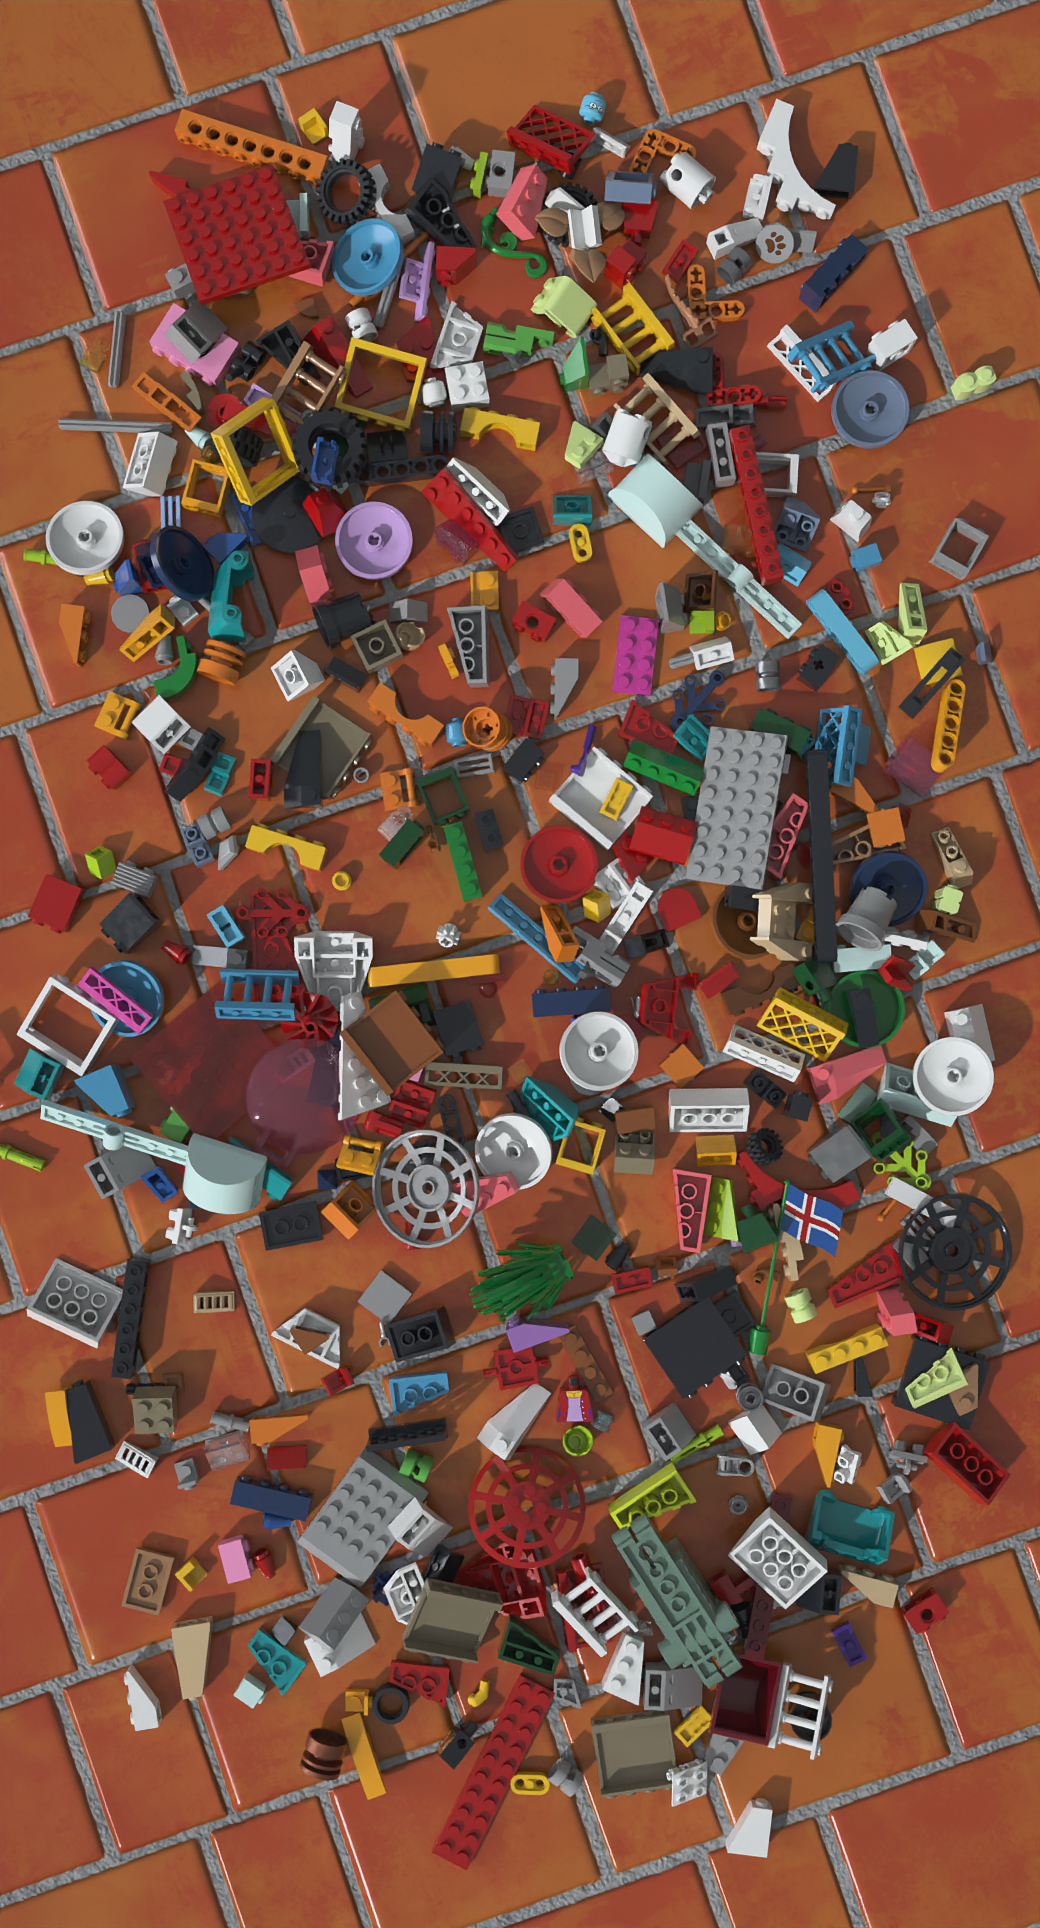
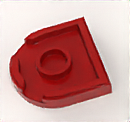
M670 889L663 893L658 901L657 911L666 933L702 918L695 899L684 889Z

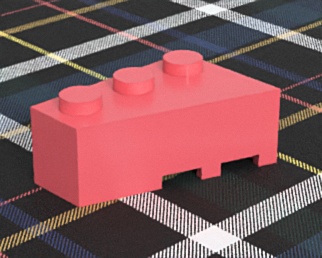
M554 579L539 596L542 599L545 597L553 605L551 608L555 612L558 611L563 616L564 621L580 637L587 638L603 622L599 618V612L586 604L588 601L581 593H576L574 590L575 586L570 580Z
M512 1171L478 1177L480 1197L476 1213L515 1194L520 1189ZM473 1177L466 1178V1198L474 1201ZM460 1179L452 1180V1192L460 1195ZM463 1206L461 1212L465 1219L469 1217L471 1209Z
M899 1284L890 1285L876 1291L879 1313H877L879 1325L881 1324L893 1336L917 1333L914 1311L908 1301H903L902 1298H905V1295L900 1293Z

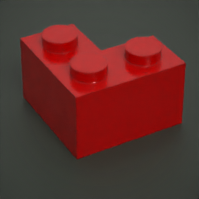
M628 239L622 248L618 245L606 259L604 276L620 289H623V286L633 282L634 274L638 270L641 271L646 265L647 252Z

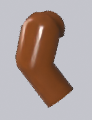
M762 1267L754 1271L751 1276L752 1282L759 1285L761 1281L769 1278L770 1268ZM774 1270L772 1280L777 1282L781 1273Z

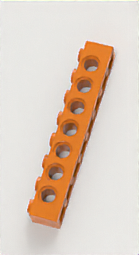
M181 109L175 133L178 140L188 145L191 143L197 145L202 150L209 149L221 156L228 155L239 162H250L258 168L273 164L276 174L284 173L292 179L297 180L299 178L311 185L318 184V178L323 180V176L320 175L322 171L327 173L325 168L329 164L327 155ZM196 130H201V132L197 134L194 133ZM231 142H237L235 145H230ZM251 147L256 148L253 151H248V149ZM269 153H273V154H274V155L271 156V157H266V155L269 154ZM286 159H291V160H292V161L289 162V163H285V162H284ZM304 165H310L307 169L302 168Z

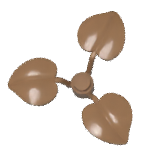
M601 202L596 205L598 207L599 223L606 230H616L622 225L625 212L621 207L609 202ZM548 208L539 212L535 220L549 235L559 237L568 231L569 247H571L569 257L575 262L581 273L594 283L606 265L603 254L595 249L588 251L587 248L584 250L572 248L568 213L564 210Z

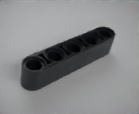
M443 455L370 463L366 465L365 469H361V473L369 474L368 478L361 479L359 477L356 480L362 487L434 479L441 471L436 469L435 466L438 463H443L446 467L449 462ZM423 465L426 467V470L419 472L416 470L417 467ZM400 468L407 469L405 474H399L397 471ZM386 470L388 474L385 477H381L378 475L379 472Z

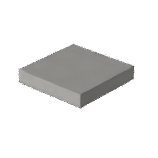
M381 1269L357 1302L388 1324L393 1320L412 1292Z

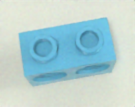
M221 905L207 914L208 919L227 948H233L247 939L227 906Z

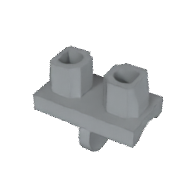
M896 1440L892 1450L888 1452V1458L904 1461H897L896 1467L902 1468L904 1475H908L910 1470H917V1465L911 1463L923 1465V1463L928 1461V1457L924 1456L925 1454L922 1452L924 1445L913 1444L911 1453L905 1452L906 1442Z

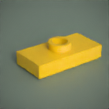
M616 777L599 812L616 821L634 786Z
M702 1704L673 1730L686 1747L690 1746L709 1728L711 1713Z

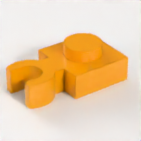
M446 644L438 646L451 678L458 677L459 673L452 660L455 658L451 647L447 648Z

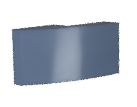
M198 823L180 830L197 868L215 861L210 846Z

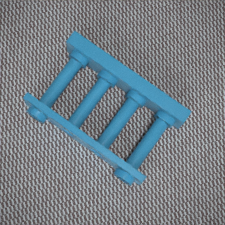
M851 320L795 344L788 353L787 357L790 362L797 359L802 360L817 381L810 390L812 393L819 390L823 392L830 385L855 373L867 371L872 367L871 363L876 358L875 354L864 358L850 338V332L855 327ZM836 342H844L857 362L850 364ZM822 348H830L843 368L837 371ZM813 353L818 356L829 372V375L822 376L809 357V354Z
M220 969L221 981L226 983L223 1001H215L214 1008L217 1018L295 1021V1004L290 1003L292 985H300L298 971ZM234 983L245 984L242 1002L231 1001ZM253 984H265L263 1002H251ZM273 985H284L282 1003L271 1002Z

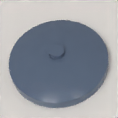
M874 370L855 373L839 386L834 395L831 405L832 421L837 432L848 443L864 449L883 447L894 441L907 423L909 416L907 394L901 384L886 373Z

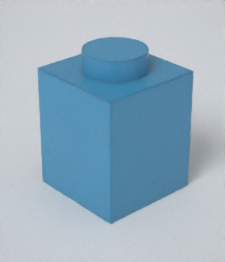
M876 543L854 550L850 557L851 566L856 569L857 573L879 566L882 562Z

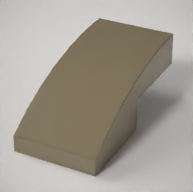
M185 371L180 376L191 390L186 396L202 416L205 413L201 396L191 376Z

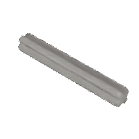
M404 254L396 277L383 289L373 321L377 328L381 329L384 326L405 260Z
M120 311L115 312L108 376V385L111 388H118L120 382L126 314Z

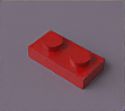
M682 239L662 270V274H668L670 279L678 284L699 249Z
M649 1266L611 1274L615 1294L653 1286Z

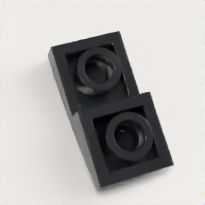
M757 1068L743 1082L774 1109L788 1095Z

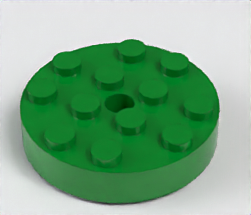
M861 970L846 974L838 979L837 984L829 990L833 999L825 1002V1011L849 1023L846 1035L841 1039V1041L848 1045L859 1047L846 994L848 991L870 987L879 1045L867 1048L877 1047L888 1042L896 1035L903 1023L905 1003L900 989L887 984L880 973L876 971Z

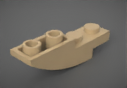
M773 1202L771 1207H768L769 1217L773 1219L776 1228H778L781 1207ZM781 1230L782 1238L779 1240V1243H784V1245H781L782 1257L786 1259V1264L783 1265L784 1275L788 1276L790 1281L799 1280L796 1261L804 1260L800 1241Z

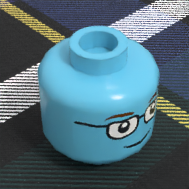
M595 92L584 96L579 110L584 123L594 125V123L602 121L607 107L604 97Z

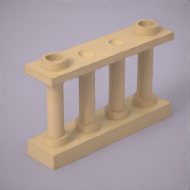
M647 373L642 378L645 382L644 388L622 409L630 412L649 393L652 394L653 392L658 397L656 399L657 402L642 416L649 420L661 408L667 407L669 409V416L649 434L646 442L654 452L652 457L659 463L663 462L666 466L669 463L664 457L686 436L689 437L691 435L695 439L700 435V432L651 375ZM617 403L613 405L616 408V410L620 408V406ZM679 421L683 425L681 431L658 451L652 442L673 422Z

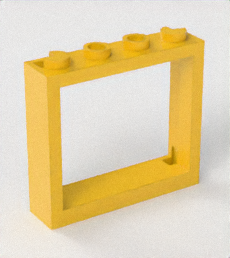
M351 337L344 366L347 369L345 371L347 375L339 386L335 408L340 409L342 414L344 412L355 414L357 419L368 422L370 418L376 420L375 424L387 427V424H391L398 431L405 432L406 429L410 430L428 362L427 358ZM356 349L418 366L405 421L343 403Z
M260 398L210 433L241 503L252 506L299 472L292 452L293 441L287 432L286 423L282 419L279 406L276 405L274 399ZM264 412L285 464L251 488L229 435Z

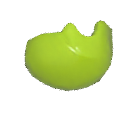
M582 1425L574 1426L564 1433L563 1446L567 1453L573 1456H582L587 1454L592 1448L594 1437L586 1427Z

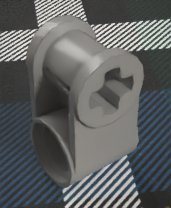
M728 1452L717 1453L719 1461L716 1474L746 1477L754 1472V1464L750 1456ZM742 1462L750 1463L747 1469L740 1468Z

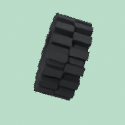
M762 1128L753 1132L747 1138L746 1145H749V1147L746 1148V1151H750L748 1156L749 1158L753 1156L752 1161H757V1165L762 1164V1166L771 1164L779 1160L783 1154L780 1151L783 1149V1146H780L782 1140H778L779 1135L778 1133L774 1135L775 1131L773 1129ZM761 1141L767 1145L768 1153L763 1150Z

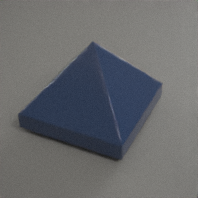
M336 1169L317 1170L318 1190L338 1189Z

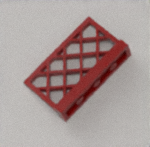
M535 104L516 127L510 126L506 131L509 146L569 175L575 170L574 164L596 139V133ZM535 113L543 116V118L531 119ZM554 121L558 123V125L555 126H546V123ZM544 124L545 128L533 130L535 125ZM531 127L532 130L529 132L521 131L523 128ZM571 129L573 132L562 135L561 130ZM559 131V136L549 138L548 133ZM546 134L547 138L540 140L535 136ZM577 137H588L584 141L577 142ZM575 138V143L564 145V140ZM559 141L562 143V146L558 147L550 145V143ZM577 148V151L574 153L573 156L565 152L567 150Z
M593 1563V1569H599V1575L605 1584L603 1563ZM574 1567L555 1569L557 1589L562 1595L569 1593L571 1586L576 1588V1585L570 1582L569 1574L575 1573ZM583 1597L579 1605L572 1600V1606L579 1608L585 1603V1598ZM604 1599L606 1604L605 1609L609 1608L608 1602ZM590 1612L585 1613L587 1614L586 1621L590 1618H595ZM561 1615L565 1646L569 1653L576 1652L579 1648L589 1647L590 1645L586 1641H578L579 1633ZM610 1617L606 1619V1625L602 1622L595 1627V1630L598 1631L601 1625L607 1630L610 1629ZM613 1637L607 1640V1643L613 1642Z

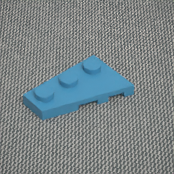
M447 1370L389 1377L393 1417L399 1415L400 1412L416 1407V1405L422 1402L430 1401L449 1392Z

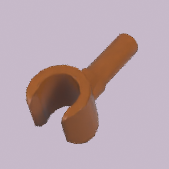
M428 825L429 841L427 846L431 853H433L432 848L434 846H437L440 851L439 842L433 835L431 825Z

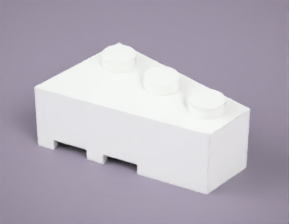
M626 1627L624 1628L601 1681L602 1690L638 1706L644 1651L643 1635L635 1633Z

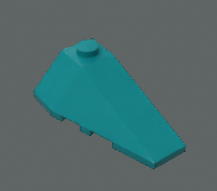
M234 1136L228 1139L233 1146L257 1153ZM267 1160L262 1187L268 1192L267 1196L275 1201L279 1199L281 1201L296 1180Z

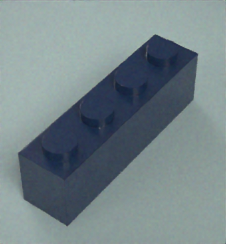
M595 985L593 990H586L585 986L574 987V991H566V988H556L553 993H547V989L535 990L536 994H532L533 1017L611 1012L609 988L605 989V985Z
M241 1475L234 1482L230 1504L306 1522L313 1493H309V1490L304 1488L296 1490L290 1488L287 1484L274 1485L269 1480L261 1479L257 1481L253 1480L251 1476Z

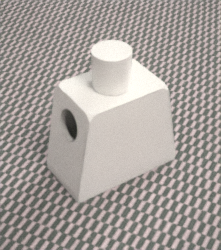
M849 500L840 506L830 520L855 541L859 542L871 527L872 516L854 501Z

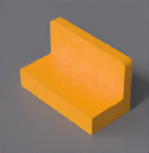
M734 1135L696 1136L697 1167L736 1165L737 1151Z

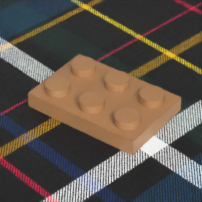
M137 1547L121 1606L159 1616L175 1556Z

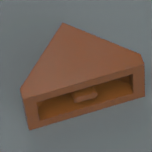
M292 1325L290 1328L291 1335L304 1355L326 1342L331 1335L330 1332Z

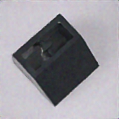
M827 1568L828 1572L796 1600V1606L818 1614L839 1615L842 1580L839 1570L837 1568Z

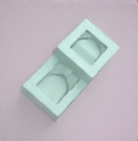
M931 939L926 950L917 951L909 959V961L916 965L909 974L916 980L930 969V966L943 957L946 952L934 939Z

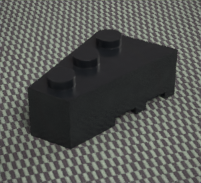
M288 320L255 340L285 369H288L303 343L296 329ZM306 361L302 367L304 372L316 380L320 378L321 375L315 364ZM298 379L304 386L309 385L302 379Z

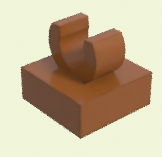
M676 1256L656 1258L658 1276H660L661 1280H664L666 1275H671V1279L678 1275Z

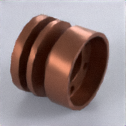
M311 1729L305 1744L306 1750H304L303 1758L300 1762L301 1770L305 1774L320 1780L329 1781L339 1778L340 1768L343 1764L342 1758H344L348 1746L347 1738L330 1729Z

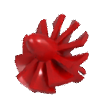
M303 992L306 1011L304 1010L302 994L292 997L290 1003H294L295 1009L302 1015L299 1016L296 1013V1020L301 1022L281 1020L282 1029L286 1034L301 1026L302 1029L286 1036L289 1041L299 1045L306 1032L307 1034L300 1045L301 1048L316 1046L315 1033L318 1048L324 1045L330 1038H333L338 1025L337 1011L326 996L313 992Z

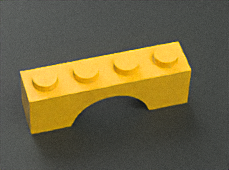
M477 407L464 408L460 428L461 436L480 440L487 431L499 428L508 431L513 436L517 448L536 451L540 431V423L532 418H526V420L519 419L518 416L512 414L507 416L499 415L498 412L492 410L484 412Z
M260 823L257 826H251L245 845L247 849L267 854L275 846L289 845L298 852L302 866L318 871L322 870L328 851L324 847V843L314 840L313 843L305 841V837L295 835L293 838L287 836L288 832L276 829V832L268 830L269 826Z
M876 1323L858 1330L856 1334L845 1340L832 1344H822L805 1351L811 1369L817 1374L886 1347L888 1343L881 1326Z

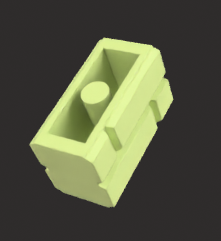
M947 884V886H943L935 891L934 901H932L930 910L948 915L958 913L959 902H961L963 892L959 891V887Z

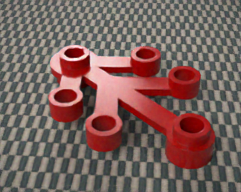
M259 888L256 892L257 898L263 900L271 909H249L242 905L235 910V918L240 922L247 921L249 917H272L264 926L257 929L256 934L261 939L266 938L268 932L283 917L292 918L284 926L277 928L276 935L281 939L285 938L297 923H305L311 916L310 908L305 904H297L288 895L285 888L277 889L276 897L279 900H283L291 909H282L268 895V891L265 888ZM259 891H264L266 893L265 897H260L258 895ZM284 891L285 896L279 897L278 892ZM245 910L246 915L243 917L240 916L239 911ZM303 910L305 915L299 916L298 911ZM264 929L266 935L261 936L259 930ZM280 929L285 930L286 934L284 936L279 935L278 931Z

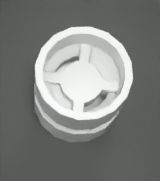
M367 308L353 310L345 317L349 329L352 330V337L372 342L378 337V332L375 325L371 323L372 318Z

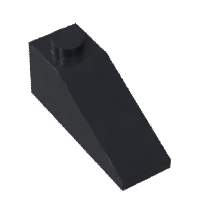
M870 987L846 992L859 1049L879 1045Z

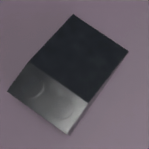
M445 1306L430 1309L384 1325L396 1363L448 1349L456 1343Z

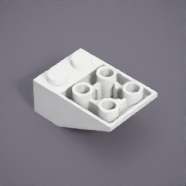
M414 1497L388 1528L394 1538L406 1548L427 1557L436 1548L437 1544L453 1529V1526Z

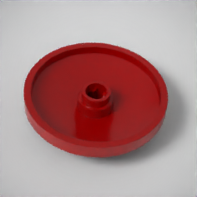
M567 826L547 827L535 833L526 843L520 860L521 875L528 889L538 898L551 903L571 902L584 895L593 884L598 869L597 854L590 840L580 831Z

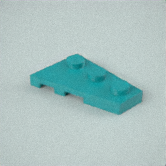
M262 1628L258 1629L247 1645L260 1665H263L269 1674V1678L277 1685L281 1695L284 1696L307 1662L282 1645Z

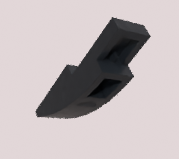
M207 727L189 758L182 761L164 791L178 802H181L213 765L219 756L217 751L225 738L212 728Z

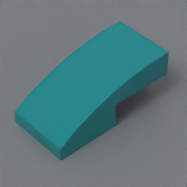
M218 751L217 754L219 756L211 766V772L204 785V790L222 797L234 769L236 758Z

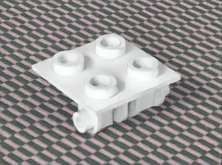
M695 1759L692 1762L685 1763L684 1766L680 1765L679 1768L669 1769V1772L666 1773L667 1779L669 1781L672 1780V1807L707 1794V1761L703 1762L702 1760Z

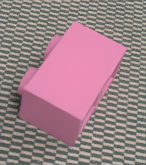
M244 1534L221 1540L218 1548L228 1584L251 1578L255 1570V1563L253 1558L250 1559L248 1553L250 1551L248 1539L245 1540Z

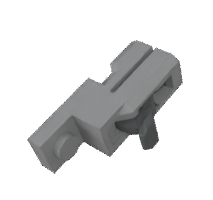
M574 926L572 931L580 944L579 947L582 948L575 961L585 966L584 969L579 971V977L587 979L594 976L615 989L621 983L631 963L619 955L611 956L605 952L608 947L607 945Z

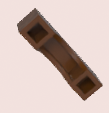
M792 963L772 971L771 984L762 993L751 994L744 991L740 986L720 993L728 1015L734 1014V1017L744 1014V1009L752 1007L753 1010L762 1006V1002L767 999L771 1002L779 987L790 993L798 991L800 984L791 971L795 968L794 964Z

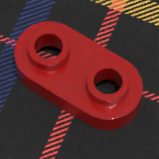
M840 578L830 580L826 586V592L845 616L849 615L855 608V601L848 587ZM834 585H839L840 590H835ZM847 602L849 607H844L842 603Z

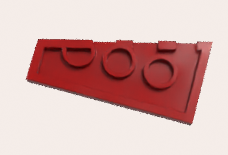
M888 1242L826 1289L835 1309L904 1280L899 1259L892 1243Z

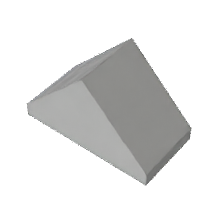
M408 598L389 603V623L428 622V603Z

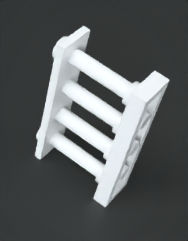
M587 1566L585 1568L587 1580L566 1595H562L558 1589L551 1593L552 1605L598 1655L603 1657L607 1654L606 1644L607 1640L628 1625L635 1633L638 1631V1618L632 1610L629 1611L602 1582L600 1575L596 1571L593 1572ZM593 1586L598 1594L579 1608H574L571 1601ZM605 1599L610 1607L591 1621H586L583 1614ZM617 1612L622 1620L603 1634L595 1630V1627Z
M784 1662L770 1740L767 1747L775 1749L778 1744L785 1743L811 1751L810 1759L815 1760L817 1755H821L822 1751L820 1736L828 1693L832 1692L833 1681L830 1680V1674H826L823 1681L794 1673V1670H791L792 1664ZM796 1681L821 1688L820 1701L791 1693L788 1690L789 1682ZM790 1701L819 1709L817 1721L787 1714V1711H784L785 1703ZM788 1722L815 1730L813 1743L784 1735L780 1731L782 1723Z

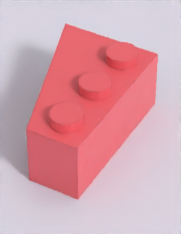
M536 164L520 169L496 213L519 241L535 238L538 227L535 217L541 212L548 178Z

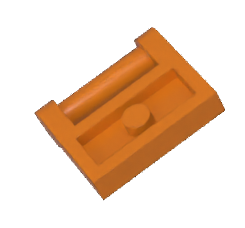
M414 768L379 773L386 812L420 806L415 792ZM402 776L406 777L408 802L403 801L400 781Z

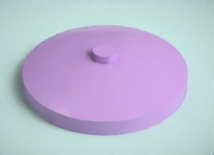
M365 502L353 507L343 516L336 530L335 544L340 560L350 572L364 579L380 580L393 576L405 566L412 552L413 537L408 521L395 507L382 502Z

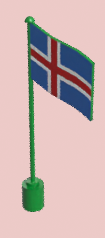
M786 1179L784 1181L786 1184L778 1231L781 1234V1230L800 1241L824 1249L835 1257L843 1211L828 1201L806 1194L791 1185V1180ZM776 1241L774 1245L761 1323L751 1328L748 1351L757 1355H767L771 1330L764 1323L779 1241Z

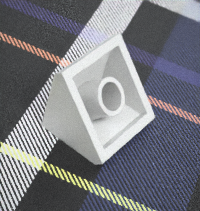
M763 1404L756 1411L749 1412L744 1410L728 1422L750 1455L769 1449L782 1434Z

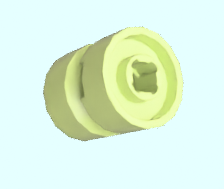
M801 1288L785 1295L784 1298L787 1306L792 1308L790 1313L795 1323L805 1322L818 1315L814 1303L810 1302L812 1298L808 1288Z

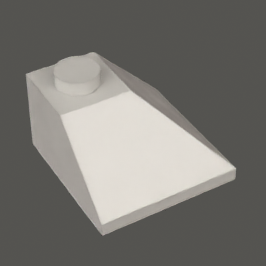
M291 650L271 667L288 702L314 690L325 681L317 663L296 650Z

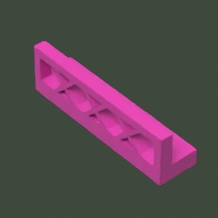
M93 966L79 982L78 986L137 1034L142 1033L150 1025L149 1022L153 1015ZM91 974L98 978V981L95 978H93ZM138 1013H141L142 1015H144V1016L146 1017V1019H144V1018H143L142 1016H140Z

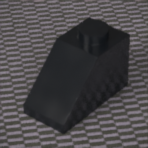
M664 928L623 941L629 959L670 947Z

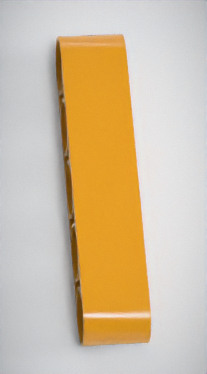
M958 679L952 680L943 689L931 758V767L938 773L944 772L955 761L966 690L965 684Z

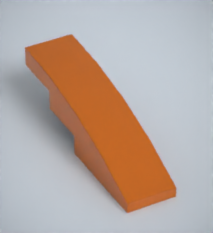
M145 372L131 386L143 398L189 433L202 419L201 416L172 392L170 393L158 382H155Z

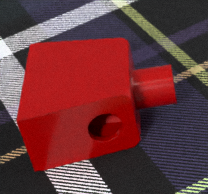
M651 200V204L622 202L621 209L625 212V218L622 223L623 236L631 237V240L639 247L642 246L643 238H650L658 209L659 201Z

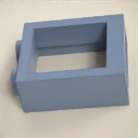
M608 170L604 201L651 204V199L655 198L657 180H654V173Z

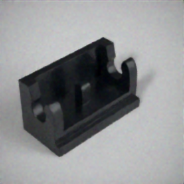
M733 885L725 886L724 905L731 908L758 912L759 899L752 898V895L763 890Z

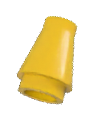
M109 566L99 573L84 575V580L88 586L110 584L111 581L115 580V575L112 567Z

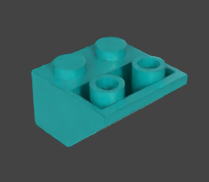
M30 1048L14 1084L26 1093L42 1100H49L65 1066L54 1058Z

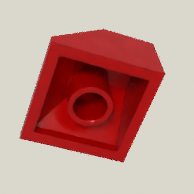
M324 487L309 494L302 504L322 538L336 532L341 519L348 512L333 488L326 489Z

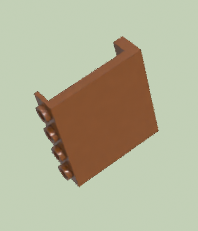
M397 990L339 1033L387 1096L438 1056L444 1053L442 1048L445 1047L438 1037L436 1039L430 1034L432 1029L426 1022L422 1024L418 1017L421 1015L414 1006L412 1008L409 1007L406 1003L408 1001L406 995L402 991L398 993Z

